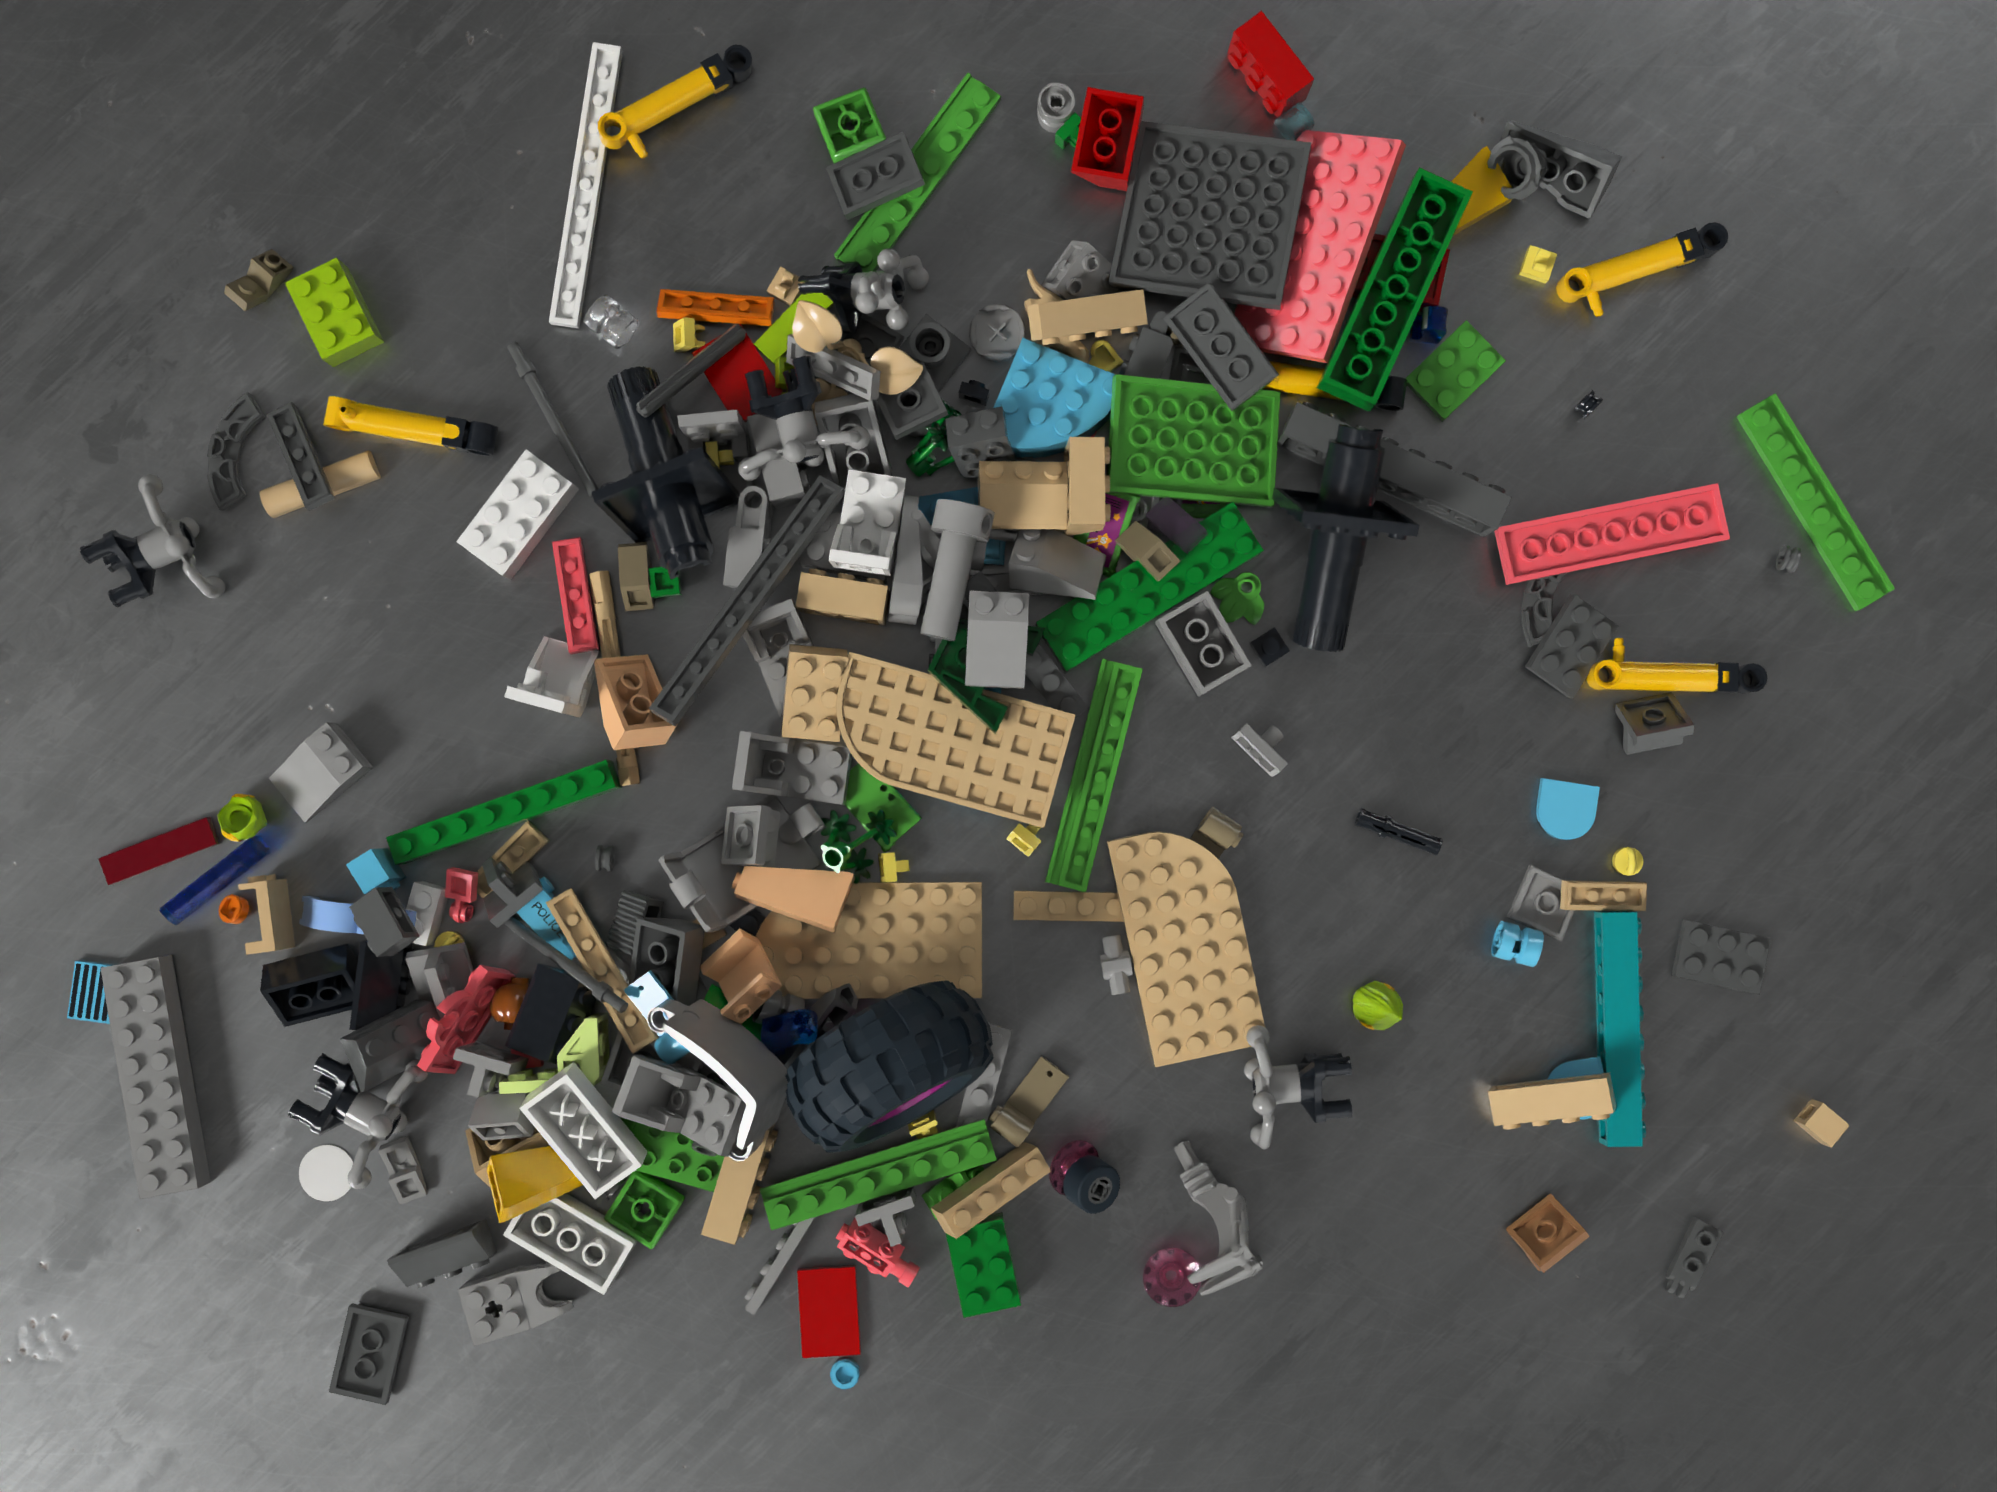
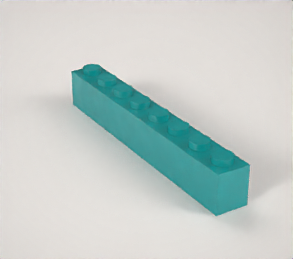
M1594 911L1597 1056L1601 1058L1604 1073H1610L1617 1107L1609 1118L1599 1120V1143L1607 1147H1643V1138L1646 1137V1124L1642 1121V1109H1645L1646 1098L1644 1092L1641 1091V1080L1645 1078V1067L1641 1062V1051L1644 1050V1037L1640 1033V1022L1643 1021L1644 1011L1642 1005L1639 1004V993L1643 990V980L1639 975L1642 950L1638 946V935L1641 934L1642 924L1641 919L1637 917V912Z

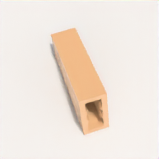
M744 866L742 873L737 872L733 880L732 889H735L734 894L740 900L835 933L855 877L853 873L842 871L836 873L835 871Z

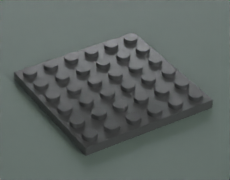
M1141 121L1109 277V286L1135 290L1144 289V291L1190 297L1210 281L1226 303L1281 310L1311 152V143Z

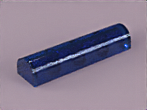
M260 835L249 838L160 907L159 911L170 923L174 925L180 924L270 854L269 847Z

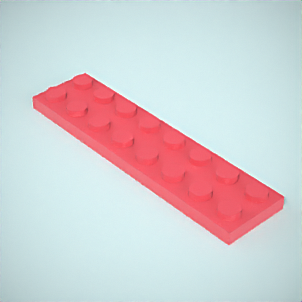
M1718 483L1501 526L1494 531L1506 585L1730 539Z

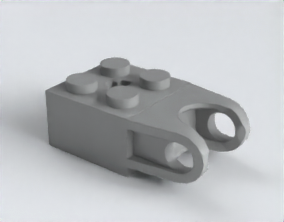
M749 486L740 493L735 527H729L724 586L737 588L772 541L773 504L769 499L768 493L760 487ZM760 495L762 497L761 505L758 508L752 509V499Z
M549 1262L526 1266L521 1265L467 1281L458 1289L473 1345L477 1346L530 1330L573 1309L572 1300H551L544 1294L542 1289L543 1280L561 1269ZM494 1302L496 1303V1305H500V1304H501V1305H502V1309L500 1310V1309L496 1308V1306L494 1305Z

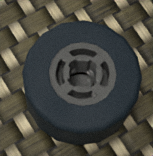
M1087 1155L1076 1160L1066 1172L1063 1181L1064 1193L1069 1201L1086 1213L1097 1214L1105 1211L1115 1201L1120 1189V1177L1117 1170L1097 1156Z

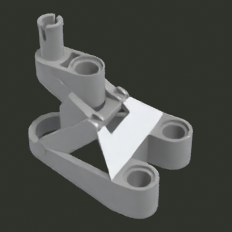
M904 495L887 621L916 625L921 598L930 590L932 576L923 581L921 556L934 572L941 535H937L931 530L930 523L922 511L918 510V496ZM991 529L989 539L1015 543L1016 531L1018 529ZM976 542L971 564L972 570H983L987 543Z

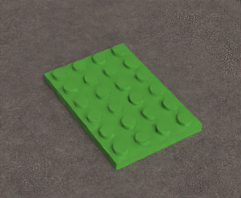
M1114 375L1112 378L1109 431L1110 462L1107 466V475H1110L1109 493L1227 504L1234 502L1238 505L1273 507L1274 500L1272 496L1276 480L1280 392L1260 390L1237 409L1231 411L1212 384Z

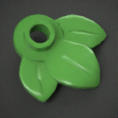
M1243 572L1235 578H1222L1211 589L1210 594L1222 600L1219 611L1226 623L1234 622L1244 616L1248 622L1255 625L1259 622L1264 612V601L1259 595L1261 581L1254 573ZM1244 582L1252 584L1253 587L1249 592L1242 590L1241 585Z

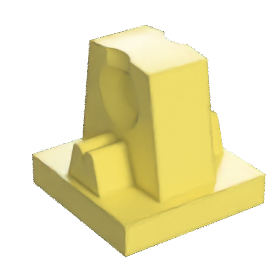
M932 1110L908 1124L911 1137L916 1135L920 1139L938 1133L935 1111Z

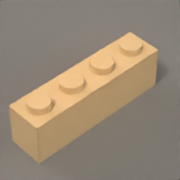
M1144 289L1027 305L1031 340L1042 339V345L1060 343L1059 337L1068 336L1069 341L1086 339L1085 333L1090 332L1095 333V338L1112 335L1111 329L1120 328L1121 334L1138 332L1137 326L1148 324Z
M1610 1073L1492 1086L1488 1091L1494 1126L1503 1125V1129L1519 1128L1521 1123L1532 1122L1533 1126H1544L1550 1124V1120L1562 1119V1123H1573L1580 1121V1117L1592 1116L1593 1120H1602L1609 1118L1610 1114L1614 1113L1617 1108Z
M1023 1142L1018 1148L1016 1147L932 1206L931 1210L944 1232L957 1239L1050 1173L1051 1170L1038 1147Z

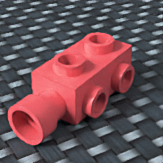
M854 1218L850 1225L844 1223L835 1237L839 1240L837 1248L841 1249L847 1258H855L860 1261L873 1274H880L886 1278L891 1273L899 1278L898 1282L906 1287L910 1286L920 1269L913 1262L909 1261L907 1263L900 1258L905 1248L904 1246L898 1244L891 1247L887 1235L874 1228L870 1223L858 1227L856 1218ZM849 1245L853 1246L856 1251L851 1250ZM874 1261H877L880 1266L875 1265Z

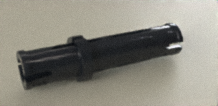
M1363 808L1359 810L1355 820V826L1376 832L1378 837L1385 838L1387 836L1435 856L1439 853L1443 843L1440 837H1435L1393 821L1391 816L1386 815L1383 817Z

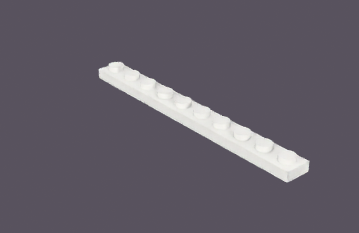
M595 42L592 44L549 316V323L551 325L578 329L580 327L608 149L600 140L598 121L605 113L614 111L623 53L621 46ZM611 127L606 130L608 135H610Z

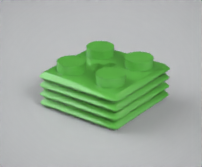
M865 87L813 107L815 118L834 164L886 140ZM851 122L852 125H855L854 130L849 131L846 129V123Z
M635 1170L631 1173L606 1213L604 1220L646 1247L653 1249L682 1205L685 1196L654 1176ZM647 1202L651 1212L647 1211L643 1214L640 1212L642 1207L639 1203Z

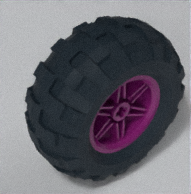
M929 982L908 988L854 1014L827 1031L804 1049L787 1069V1074L785 1075L788 1081L786 1089L787 1105L803 1134L814 1144H821L826 1153L848 1151L864 1146L924 1116L978 1079L994 1059L990 1049L993 1045L990 1025L976 1000L964 990L957 989L953 982Z

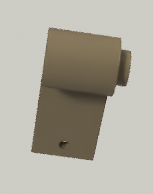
M1211 807L1190 839L1205 847L1219 859L1224 850L1230 846L1235 848L1244 834L1240 832L1242 829L1240 824L1215 807Z
M1041 1055L1003 1107L997 1105L988 1117L991 1121L989 1127L1018 1148L1031 1132L1036 1120L1067 1081L1069 1075Z

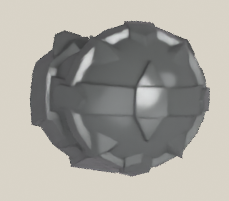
M1510 136L1502 139L1492 148L1487 162L1488 168L1496 169V164L1500 163L1502 158H1504L1501 170L1512 187L1503 186L1501 192L1508 199L1515 198L1520 200L1531 195L1538 189L1548 170L1547 157L1543 150L1538 148L1534 142L1529 143L1528 140L1524 141L1523 139L1511 138Z

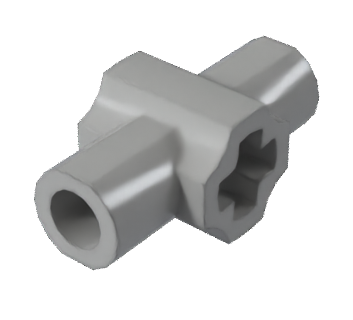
M1121 935L1102 938L1105 955H1100L1101 968L1104 980L1109 979L1111 994L1130 993L1128 976L1133 975L1129 950L1123 951Z

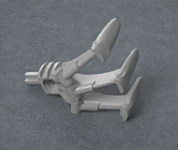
M1189 1140L1179 1143L1178 1146L1174 1147V1150L1185 1170L1180 1177L1192 1200L1211 1214L1219 1234L1218 1257L1187 1276L1191 1284L1204 1281L1201 1284L1202 1288L1199 1290L1201 1296H1204L1248 1277L1255 1276L1257 1272L1263 1269V1261L1260 1255L1255 1257L1249 1248V1222L1245 1197L1239 1194L1236 1188L1217 1182L1210 1166L1206 1162L1200 1163Z

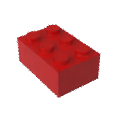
M1261 10L1233 32L1227 52L1229 54L1228 59L1235 69H1240L1246 76L1245 81L1248 87L1253 92L1257 91L1263 98L1262 102L1266 110L1270 114L1274 113L1280 119L1306 100L1314 78Z

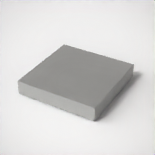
M1529 865L1507 918L1529 928L1542 931L1543 934L1562 941L1575 910L1560 909L1561 881L1565 879Z

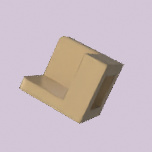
M1811 1099L1793 1120L1819 1143L1831 1148L1849 1127V1124L1827 1105Z

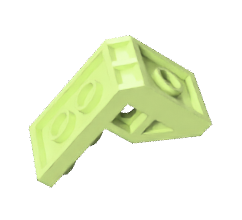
M608 1012L596 1013L584 1019L557 1055L558 1068H546L544 1072H538L537 1074H533V1069H525L511 1074L508 1078L499 1082V1094L531 1093L572 1062L576 1065L579 1064V1069L593 1086L598 1084L602 1080L610 1057Z

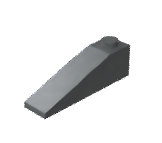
M1508 120L1500 141L1510 136L1511 138H1519L1524 141L1528 140L1529 143L1534 142L1538 148L1546 153L1548 170L1539 186L1543 190L1546 188L1558 199L1557 202L1564 208L1590 219L1610 185L1622 156L1597 145Z

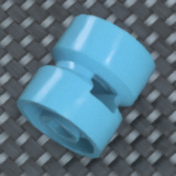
M1501 921L1494 933L1491 954L1493 957L1508 961L1515 958L1516 963L1534 967L1542 952L1544 934L1542 931L1528 927L1520 930L1519 925Z

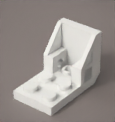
M848 469L841 521L837 525L829 554V562L834 568L887 576L892 575L906 478Z
M544 636L527 668L523 684L518 683L517 688L507 686L504 697L580 718L586 708L596 673L594 661L600 658L601 652L594 650L570 654L567 642Z

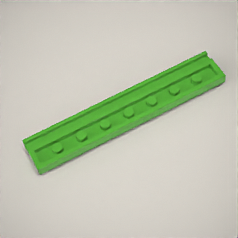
M967 73L912 148L925 185L865 212L834 254L835 258L844 264L857 261L860 263L863 272H876L879 268L877 263L879 253L883 249H892L999 104L1001 96L981 81L973 78L970 73Z
M1776 393L1737 415V419L1855 611L1861 610L1888 592L1895 589Z
M1102 658L1045 879L1047 883L1082 892L1087 890L1142 668Z
M981 1119L760 1188V1193L762 1194L772 1231L997 1161L985 1119Z

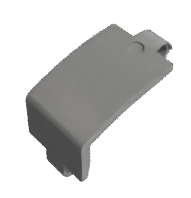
M769 795L755 804L769 806L771 810L780 812L774 868L813 870L821 864L807 839L822 829L825 824L809 801L790 815L776 795ZM725 825L682 852L666 854L658 859L672 883H669V886L684 909H691L705 932L721 930L758 907L736 898L734 894L735 889H732L733 880L737 872L742 873L744 866L721 864Z
M673 999L665 1000L648 1012L647 1023L650 1029L656 1033H668L716 1072L746 1104L739 1131L729 1154V1157L735 1161H744L759 1148L765 1132L778 1121L786 1098L788 1081L785 1075L787 1074V1068L749 1030L740 1023L722 1016L720 1009L707 1001L699 999L690 1006H687ZM663 1012L668 1016V1020L664 1018Z

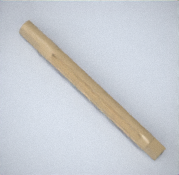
M609 571L590 573L589 579L602 658L621 657ZM634 748L616 750L620 786L640 784Z

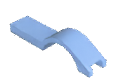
M302 896V902L304 903L302 918L299 920L300 925L324 931L364 934L362 929L356 925L354 915L349 908L354 903L321 900L320 897ZM405 910L415 927L417 911Z

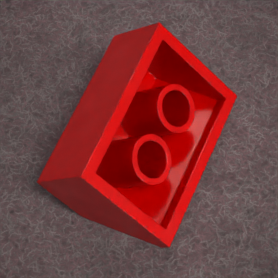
M1087 87L1071 173L1099 187L1127 191L1144 110V96Z

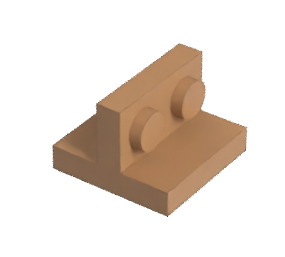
M1551 1193L1506 1228L1508 1234L1522 1248L1534 1267L1543 1273L1590 1237L1587 1231Z

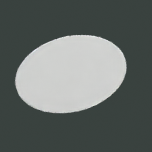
M321 1145L315 1147L301 1161L299 1167L301 1186L309 1196L316 1200H337L344 1196L352 1187L348 1182V1174L352 1169L353 1161L343 1149L337 1146Z

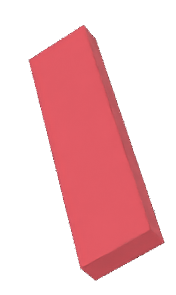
M576 537L553 541L552 546L569 653L577 654L599 650L582 538Z

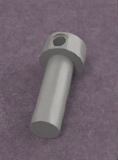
M937 500L931 530L942 535L920 634L955 641L976 542H989L995 514L992 510L961 501Z

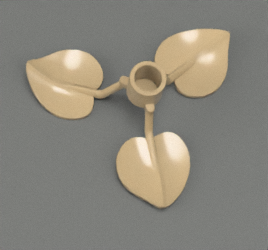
M804 300L798 302L792 330L796 343L802 349L817 353L826 346L829 350L838 349V352L869 365L857 340L845 339L844 341H839L843 334L842 326L834 314L818 304ZM895 347L880 348L872 355L870 361L871 367L881 371L879 392L888 395L898 394L910 388L923 371L922 364L915 361L906 352ZM816 378V381L820 382L822 393L816 397L812 404L816 426L818 425L815 417V402L848 395L845 390L836 387L832 383L830 385V383L821 378Z

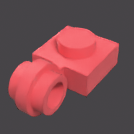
M451 867L446 870L445 897L455 899V902L450 906L449 916L457 923L468 922L471 920L474 912L473 906L469 903L477 900L478 872Z

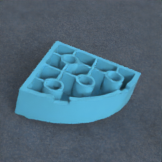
M1022 338L993 407H1003L1007 436L1015 456L1022 458L1048 457L1064 452L1069 437H1091L1110 419L1112 378L1115 374Z

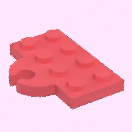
M479 965L470 974L468 984L464 990L450 994L437 1006V1009L445 1014L444 1017L439 1021L434 1017L429 1019L426 1033L431 1043L422 1051V1058L417 1066L424 1072L455 1074L462 1064L460 1061L453 1060L455 1049L474 1043L492 1016L490 1002L495 991L500 986L511 983V977L515 978L516 975L507 969Z

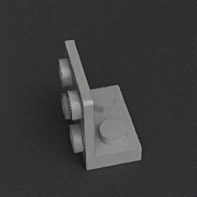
M1075 240L1070 242L1041 284L1042 287L1061 296L1065 300L1116 293L1120 288L1109 286L1112 264L1089 242Z

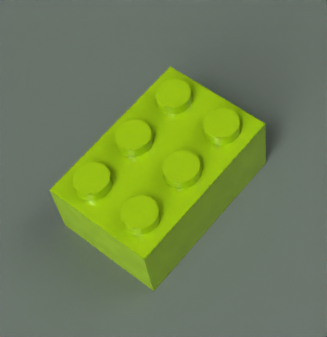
M337 257L285 282L322 360L332 367L384 343L349 268Z

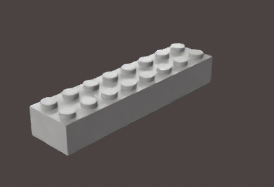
M172 955L102 967L100 969L139 1198L144 1199L198 1189L210 1183L211 1179Z

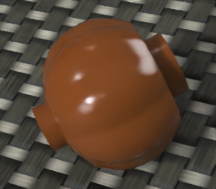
M511 977V983L500 986L495 991L490 1002V1011L496 1022H504V1030L512 1029L529 987V978Z

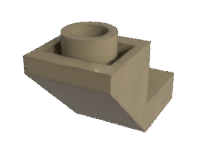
M273 249L253 257L247 275L227 284L224 294L244 311H247L266 302L292 272L293 266Z
M1137 521L1132 523L1115 540L1121 549L1134 562L1138 560L1157 582L1180 562L1177 556L1160 538Z
M647 542L618 544L620 590L625 611L654 609L655 600L651 597L648 568H652Z

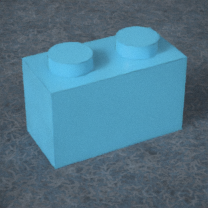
M389 848L370 849L346 864L364 895L375 887H392L395 891L401 886L399 881L406 878L400 866L395 865Z

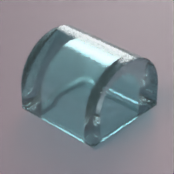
M1300 102L1274 120V124L1287 140L1294 141L1305 130H1311L1315 125L1312 115Z

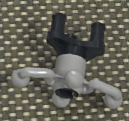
M886 248L877 257V263L883 271L863 272L860 263L857 261L846 262L840 266H824L821 275L800 276L798 281L805 283H799L798 289L802 295L823 293L829 296L838 311V314L834 315L841 323L843 333H855L857 331L862 313L869 314L881 309H890L886 315L888 326L893 330H902L909 322L908 313L901 306L905 296L903 270L911 267L907 274V282L913 289L918 290L927 286L929 274L922 268V263L918 256L908 255L900 258L894 249Z
M811 356L793 359L794 369H790L791 372L789 370L783 372L788 393L774 397L768 395L763 370H756L745 374L751 396L749 401L751 412L776 420L782 448H769L752 457L743 459L738 465V472L743 479L752 481L758 478L761 473V465L771 460L786 459L790 463L804 462L809 467H816L824 459L822 448L830 444L849 443L856 450L863 449L869 444L870 434L862 426H855L850 431L818 434L812 404L822 391L820 382L815 379Z
M152 474L144 475L139 480L138 487L152 521L159 527L134 538L119 534L116 530H111L103 534V538L80 547V553L88 564L103 558L105 565L111 563L108 570L112 573L122 567H126L131 576V582L108 591L111 602L117 608L139 597L144 599L153 595L156 570L179 559L183 561L185 574L204 595L210 598H218L225 591L224 581L220 577L208 576L204 578L196 569V559L193 551L196 547L194 538L199 533L198 523L188 517L182 518L179 521L172 520L168 514L162 512L156 496L160 495L163 491V483L158 476Z
M1259 1025L1253 1026L1248 1030L1247 1042L1255 1048L1258 1059L1249 1060L1245 1064L1244 1072L1247 1078L1252 1081L1254 1094L1253 1108L1257 1113L1263 1115V1123L1256 1124L1251 1129L1250 1137L1253 1143L1261 1149L1269 1148L1273 1138L1275 1123L1273 1111L1276 1104L1300 1102L1315 1123L1326 1122V1119L1352 1118L1350 1099L1325 1102L1322 1099V1080H1325V1077L1352 1075L1349 1056L1343 1057L1342 1053L1316 1056L1315 1053L1304 1054V1058L1299 1064L1272 1066L1266 1046L1270 1039L1268 1030Z
M322 1053L313 1067L314 1071L322 1074L317 1080L320 1084H315L314 1091L331 1098L324 1110L319 1111L297 1099L290 1108L288 1117L311 1127L310 1130L318 1135H322L343 1123L368 1135L367 1140L360 1144L352 1169L348 1174V1182L353 1188L364 1189L371 1182V1172L365 1167L370 1151L374 1150L379 1141L387 1140L392 1133H400L406 1128L407 1117L400 1111L398 1105L401 1101V1095L411 1082H422L428 1076V1072H424L417 1066L420 1061L419 1059L412 1060L407 1064L405 1072L386 1096L387 1101L368 1091L361 1092L349 1063L344 1065Z

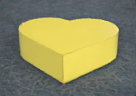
M1105 340L1094 342L1090 350V365L1111 373L1123 364L1122 359L1110 343Z

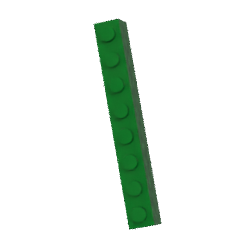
M604 760L388 836L386 839L395 865L407 864L620 789L622 786H620L613 761Z

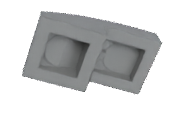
M408 1136L381 1145L378 1152L390 1174L388 1182L399 1204L401 1205L426 1196L428 1190Z

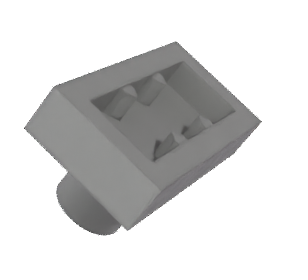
M1246 723L1231 737L1271 777L1281 772L1288 764L1273 749L1283 738L1282 732L1275 726H1270L1259 736Z

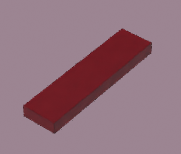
M205 817L98 859L107 884L114 885L219 845L220 842L211 818Z

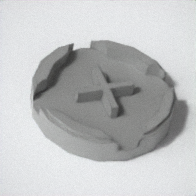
M997 303L985 306L979 310L975 317H973L969 329L971 345L976 353L984 359L994 362H1002L1014 357L1022 338H1025L1026 335L1022 317L1008 305Z

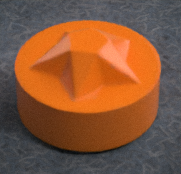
M234 894L226 896L219 906L221 920L230 924L242 923L249 912V904L246 898Z

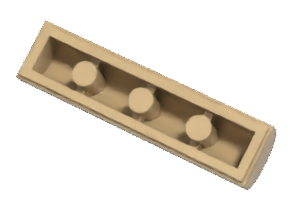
M369 450L322 467L334 496L381 479L372 452ZM293 479L260 490L261 502L268 515L272 518L305 507Z

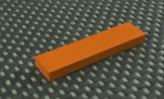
M660 289L656 312L657 318L682 319L687 317L695 318V321L772 326L775 301L774 297Z

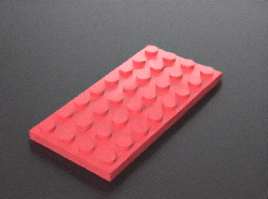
M1300 129L1296 141L1310 142L1311 152L1281 310L1238 304L1234 314L1262 352L1329 363L1406 144L1399 139Z

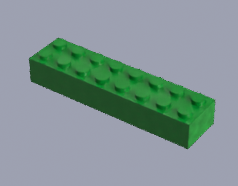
M1420 167L1418 168L1406 190L1316 388L1368 412L1376 405L1473 191Z
M1231 502L1164 543L1177 556L1180 562L1160 581L1157 582L1137 560L1099 584L1095 600L1076 597L1036 622V627L1045 628L1042 637L1065 674L1251 561L1264 551L1234 502Z

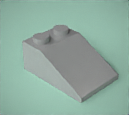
M1019 529L1009 561L1010 588L1095 600L1106 555L1055 529Z
M969 592L965 686L1024 689L1029 593Z
M326 722L306 738L269 779L302 820L307 823L372 770L373 766L338 724Z

